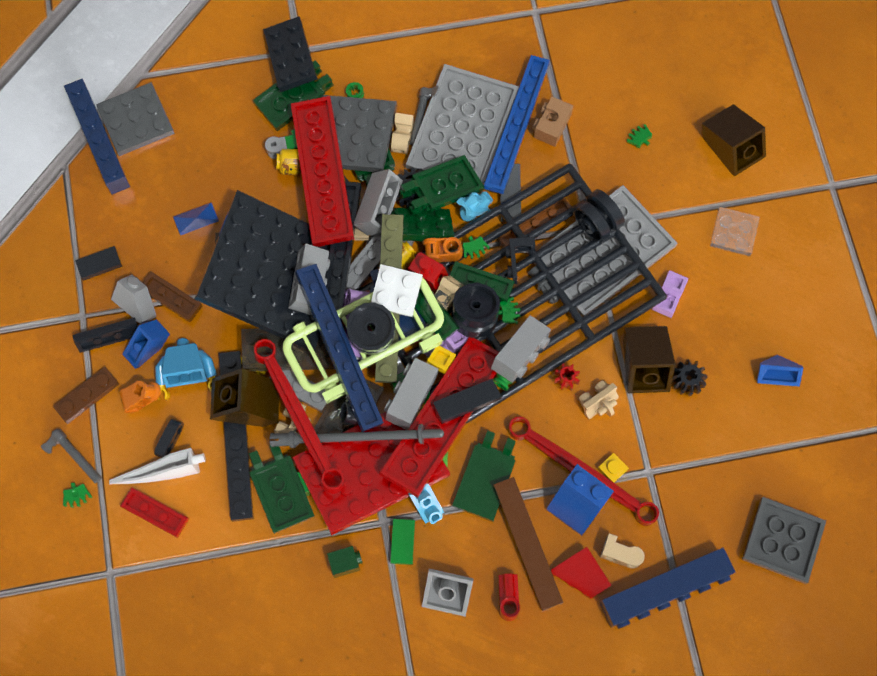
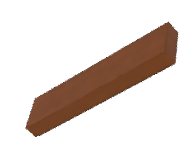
M563 198L520 224L519 227L526 235L572 206L566 198ZM510 230L497 238V241L504 248L509 245V239L517 237Z

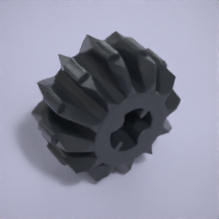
M688 359L685 361V364L679 362L677 368H674L672 382L676 383L673 388H680V395L687 391L688 396H692L693 392L699 394L701 388H705L706 382L704 380L708 378V375L702 373L705 367H697L698 361L691 365ZM687 375H689V376L692 377V378L690 379L691 381H689V380L686 379V378H687Z

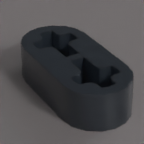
M174 418L169 421L155 448L154 454L162 458L171 453L183 430V422Z

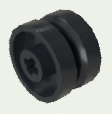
M599 189L591 192L587 196L586 201H580L572 209L579 226L597 243H603L610 237L611 231L616 232L625 224L624 216L617 204L609 195Z
M470 283L462 286L455 293L453 299L452 318L460 328L457 331L471 338H481L491 334L496 328L500 309L499 296L494 289L485 284Z
M364 303L356 307L349 315L347 321L348 338L352 346L359 352L367 355H378L386 351L393 343L395 320L385 306L377 303ZM372 326L375 330L368 331V327Z

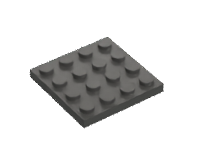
M330 96L343 169L368 172L383 171L397 110V101Z

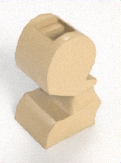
M395 113L396 131L392 134L391 152L408 153L414 125L413 115Z

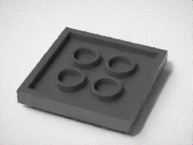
M152 82L96 104L119 156L175 134Z
M762 497L742 560L807 584L826 520Z

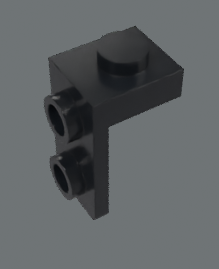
M521 235L517 238L509 239V246H505L506 259L511 261V266H507L508 278H512L515 281L514 284H517L515 253L535 252V237Z

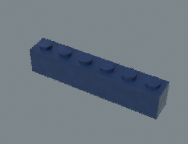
M83 78L64 85L110 193L113 195L130 188V184Z
M723 547L603 599L599 603L610 628L617 626L620 629L629 625V620L634 617L641 620L651 615L650 610L657 608L658 611L670 607V602L678 599L680 603L691 598V592L698 590L700 594L711 589L710 584L718 582L721 585L730 581V575L734 574L735 570Z

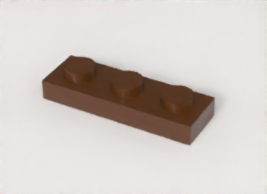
M152 272L142 282L147 286L152 299L188 322H191L203 307L200 302Z
M104 367L53 407L65 423L69 424L117 387L119 383L108 369Z

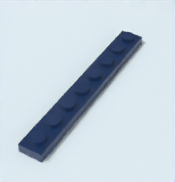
M317 264L296 270V277L361 432L382 425L384 422Z

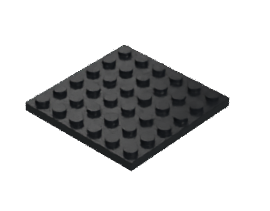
M237 190L194 300L283 339L294 333L293 327L304 322L307 326L315 322L313 315L288 308L298 251L305 244L313 246L309 224ZM331 244L320 246L318 248L325 249L330 252ZM318 330L306 335L314 350L320 337ZM303 338L293 342L296 345L308 349Z

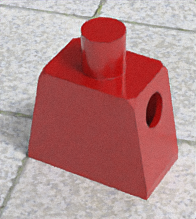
M422 252L417 254L407 271L422 274L433 294L437 292L442 278L448 276L442 264Z

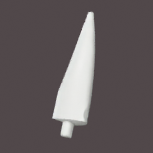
M188 448L170 453L152 463L109 480V484L148 483L200 473L198 463L205 462L206 458L204 453L195 455L193 450Z

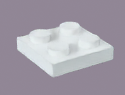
M381 264L371 303L383 305L392 313L413 317L423 275Z

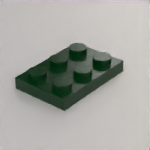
M399 207L393 208L391 215L404 216L403 241H423L427 238L454 237L450 209L440 208L432 212L424 209L421 213L412 215L409 208Z

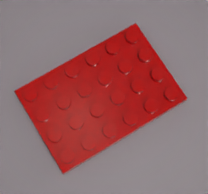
M387 412L380 414L384 423L364 432L400 431L406 429L387 421ZM357 425L343 433L361 432V429ZM402 439L322 442L321 444L332 467L339 469L344 475L343 487L335 494H330L323 490L321 486L322 473L308 450L292 457L331 536L409 497V492L380 476L381 470ZM443 460L430 478L429 486L450 476V472ZM328 475L324 480L329 487H336L341 483L340 478L336 475Z

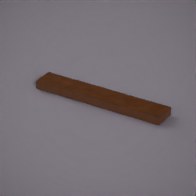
M512 477L494 484L493 487L541 610L544 611L563 603L515 478Z

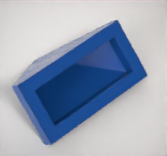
M212 202L173 217L180 235L219 221Z
M776 355L760 363L757 383L800 387L804 368L802 365Z

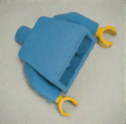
M185 338L177 340V346L168 347L165 356L160 359L155 367L156 383L160 385L161 392H165V400L170 398V393L165 389V385L166 388L206 382L207 378H209L208 388L212 392V378L217 375L212 358L204 350H198L197 344H189V340Z

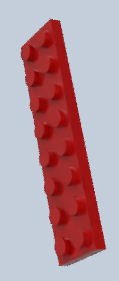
M326 96L291 103L312 244L315 247L355 240L331 97Z
M468 338L408 429L418 430L419 424H423L424 430L442 429L444 436L442 438H424V444H420L418 439H402L381 470L380 476L418 498L473 413L472 411L442 424L433 407V402L495 378L497 372L491 368L495 357L499 354L498 351L475 338Z

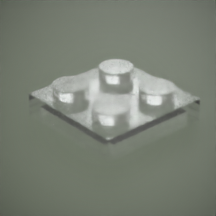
M719 207L710 246L751 256L760 217Z

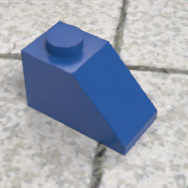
M157 319L141 324L136 329L122 355L137 369L163 347L170 333Z

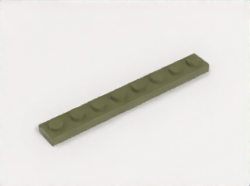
M382 214L380 265L402 269L403 215ZM393 313L399 325L400 314ZM396 328L395 337L392 344L399 341V334ZM398 351L376 362L375 382L397 383Z

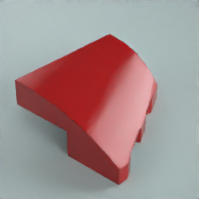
M588 547L551 570L553 576L565 581L567 585L581 591L583 595L590 599L611 586V583Z

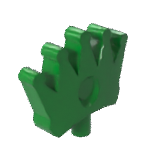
M646 124L643 125V128L638 126L637 130L632 129L633 134L629 133L627 143L637 148H640L643 143L647 146L650 144L647 140L652 138V133Z
M470 236L468 237L470 242L463 243L465 259L467 258V253L471 259L474 257L473 252L477 258H480L479 251L484 255V247L487 250L490 249V246L480 236L475 240Z
M514 297L509 298L508 302L501 301L500 307L502 310H499L498 314H503L502 322L517 325L518 321L513 319L520 318V314L517 315L515 313L520 312L521 309L514 308L518 306V302H511L514 301Z
M71 483L72 489L63 491V506L67 507V502H69L70 507L73 508L75 501L77 506L81 507V499L84 503H87L86 495L89 498L93 496L84 484L76 487L75 483Z

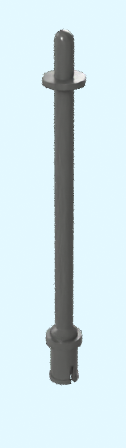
M419 424L418 430L317 434L320 442L418 439L420 444H424V438H442L444 431L442 429L424 430L423 424ZM291 430L289 433L270 434V439H279L278 441H270L271 447L290 446V448H296L299 443H304L301 436L295 430Z

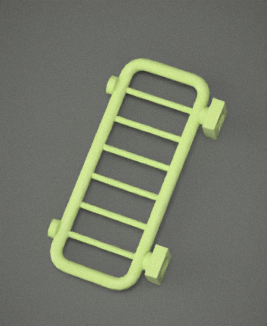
M423 277L420 289L435 314L434 323L424 328L414 309L413 316L421 330L405 337L391 312L395 320V328L401 340L392 344L386 351L378 355L367 357L364 353L360 352L363 360L358 362L361 370L420 339L422 342L419 343V348L423 354L442 345L443 340L439 333L433 335V333L440 329L444 323L443 311ZM373 292L337 310L339 318H342L346 328L347 319L345 316L356 307L364 303H371ZM304 322L293 327L294 333L286 337L282 349L301 387L312 393L325 389L326 392L322 393L327 404L345 395L342 384H336L340 381L338 374L336 373L330 377L327 376L306 336L318 330L316 322L307 326ZM301 338L304 339L324 380L316 384L308 382L291 349L292 343Z

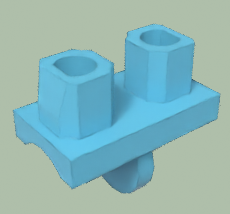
M486 191L480 195L473 192L468 197H460L457 203L462 205L460 208L461 218L464 221H472L476 216H481L490 211L488 206L493 201L492 197Z
M428 483L418 498L408 493L425 524L429 521L431 524H434L442 519L441 514L444 511Z

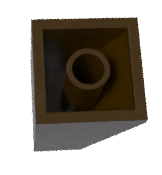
M736 105L729 106L702 123L703 139L733 176L738 175L766 157L765 127Z
M667 326L625 327L623 349L627 392H670L675 360Z
M239 369L212 378L210 419L259 427L278 423L279 394L272 379L245 369Z

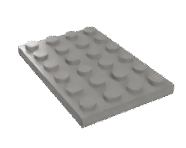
M444 64L437 82L439 86L438 93L435 97L432 95L406 162V168L411 170L414 167L417 172L422 168V171L465 155L484 185L519 86Z
M624 185L609 195L617 204L625 219L624 226L619 230L647 268L651 267L677 246L678 243ZM575 221L573 224H571L569 227L563 230L560 234H558L544 246L559 238L560 236L564 235L565 233L569 232L573 228L577 227L579 225L577 221ZM583 232L541 259L549 267L589 243L592 239ZM612 237L555 272L553 276L560 284L621 245L615 237ZM625 253L564 290L570 300H573L633 262ZM638 269L580 304L576 309L584 317L641 274Z

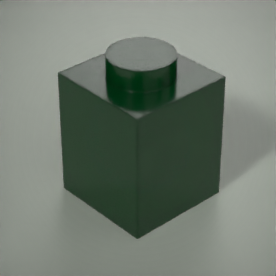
M353 546L327 553L334 578L360 571L359 564H362L359 550L354 551Z

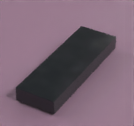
M135 318L74 334L73 341L79 352L82 353L131 339L139 325Z
M489 379L433 402V407L443 424L501 400L502 396L493 379Z

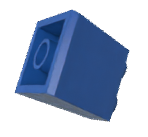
M577 464L546 510L582 536L614 491Z

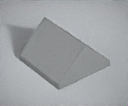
M429 569L422 607L466 617L474 578Z

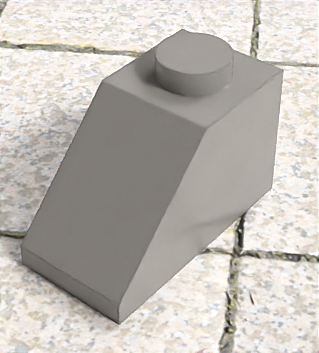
M133 275L117 282L111 298L114 303L132 318H135L140 324H144L156 317L146 285Z

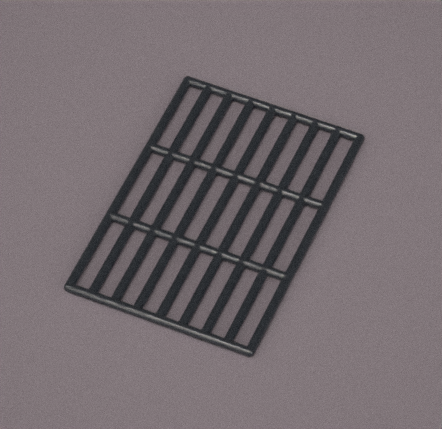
M569 163L454 232V237L458 239L499 214L506 221V224L483 237L487 244L512 230L516 237L525 235L519 227L520 224L578 189L582 191L586 198L592 191L575 167ZM567 173L575 181L514 219L508 211L509 208ZM574 206L526 235L537 238L573 216L572 209ZM579 225L541 249L535 250V252H527L529 256L516 263L517 272L533 262L540 272L513 288L509 298H515L544 279L547 280L552 289L522 306L520 312L515 314H520L521 318L557 295L563 306L538 321L548 325L567 312L570 313L575 321L550 337L548 345L545 349L540 348L538 353H542L581 329L587 339L525 378L517 377L514 385L510 386L507 391L504 390L500 393L502 396L501 400L473 411L466 424L667 299V294L620 230L616 232L611 231L610 237L604 241L606 242L615 237L621 245L619 248L560 284L553 276L555 272L603 244L592 240L547 267L541 258L583 233L584 231ZM505 247L473 267L484 270L506 256ZM463 249V256H462V258H461L460 260L456 261V262H459V261H461L462 259H464V249ZM625 253L632 260L633 263L573 300H570L564 290ZM440 262L445 267L448 276H450L451 270L449 267L454 265L455 262ZM637 269L645 278L584 317L576 309L580 304ZM504 270L498 276L508 278V270ZM370 282L369 284L365 285L364 287L360 288L359 290H360V291H368V290H371L370 287H371V286H374V285H373V282ZM648 286L657 295L596 334L587 325ZM453 306L449 309V314L452 312ZM501 319L497 322L496 328L491 334L475 339L482 342L487 338L493 349L500 352L511 338L500 344L494 334L511 323H503ZM419 346L409 353H406L404 349L398 351V356L405 367L408 363L412 364L413 359L423 354ZM461 349L458 350V351L455 353V354H456V357H457V355L459 354V352L461 351ZM439 382L431 387L429 397L431 396Z

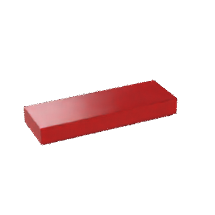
M131 487L120 505L123 509L176 538L179 537L189 520L188 517Z

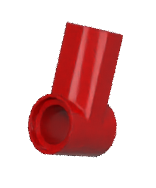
M518 574L498 575L499 614L505 621H513L520 612ZM511 604L515 607L516 612L507 614L503 607Z

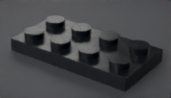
M300 16L263 29L280 92L318 79Z

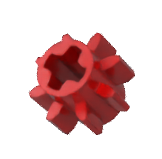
M563 363L561 371L555 370L554 374L559 377L554 380V383L561 385L560 390L569 388L571 391L573 383L579 384L580 380L575 377L579 376L580 371H575L573 364L565 366Z

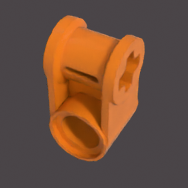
M456 237L427 238L423 240L425 255L438 263L455 262L463 256L461 241ZM451 247L458 248V250L455 252L448 251Z
M136 381L132 385L121 389L119 394L124 412L134 413L140 411L143 407L156 401L161 394L160 385L156 382H149L147 384L144 381Z

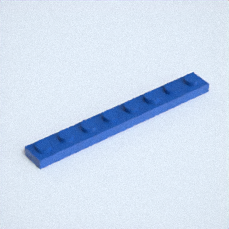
M533 55L530 56L487 175L484 189L504 194L550 60Z

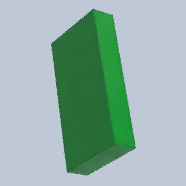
M393 519L391 564L413 565L415 520Z

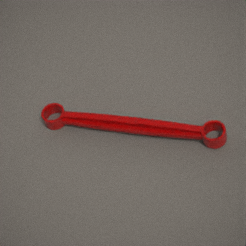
M268 339L259 340L254 346L256 361L265 364L290 418L322 473L321 486L323 490L330 494L338 493L343 487V473L339 469L332 467L305 410L276 361L275 344ZM261 347H269L273 352L270 356L262 357L257 353V350ZM328 475H336L340 478L341 483L336 487H329L324 480Z
M518 416L510 421L508 432L513 439L519 441L527 440L570 472L578 464L611 488L614 492L610 498L634 512L639 524L650 526L658 519L659 509L654 503H641L598 471L533 431L530 422L525 417ZM516 422H522L526 425L527 431L523 435H517L513 432L512 425ZM640 508H651L654 511V519L651 521L643 520L639 513Z

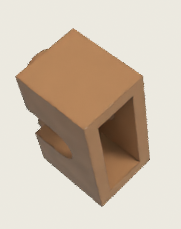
M551 97L548 103L545 102L541 110L543 116L540 119L537 118L533 125L535 130L534 138L556 147L572 115L573 105L555 97Z

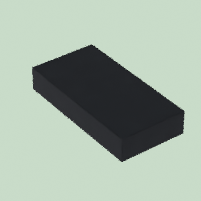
M115 246L75 260L83 281L123 267Z

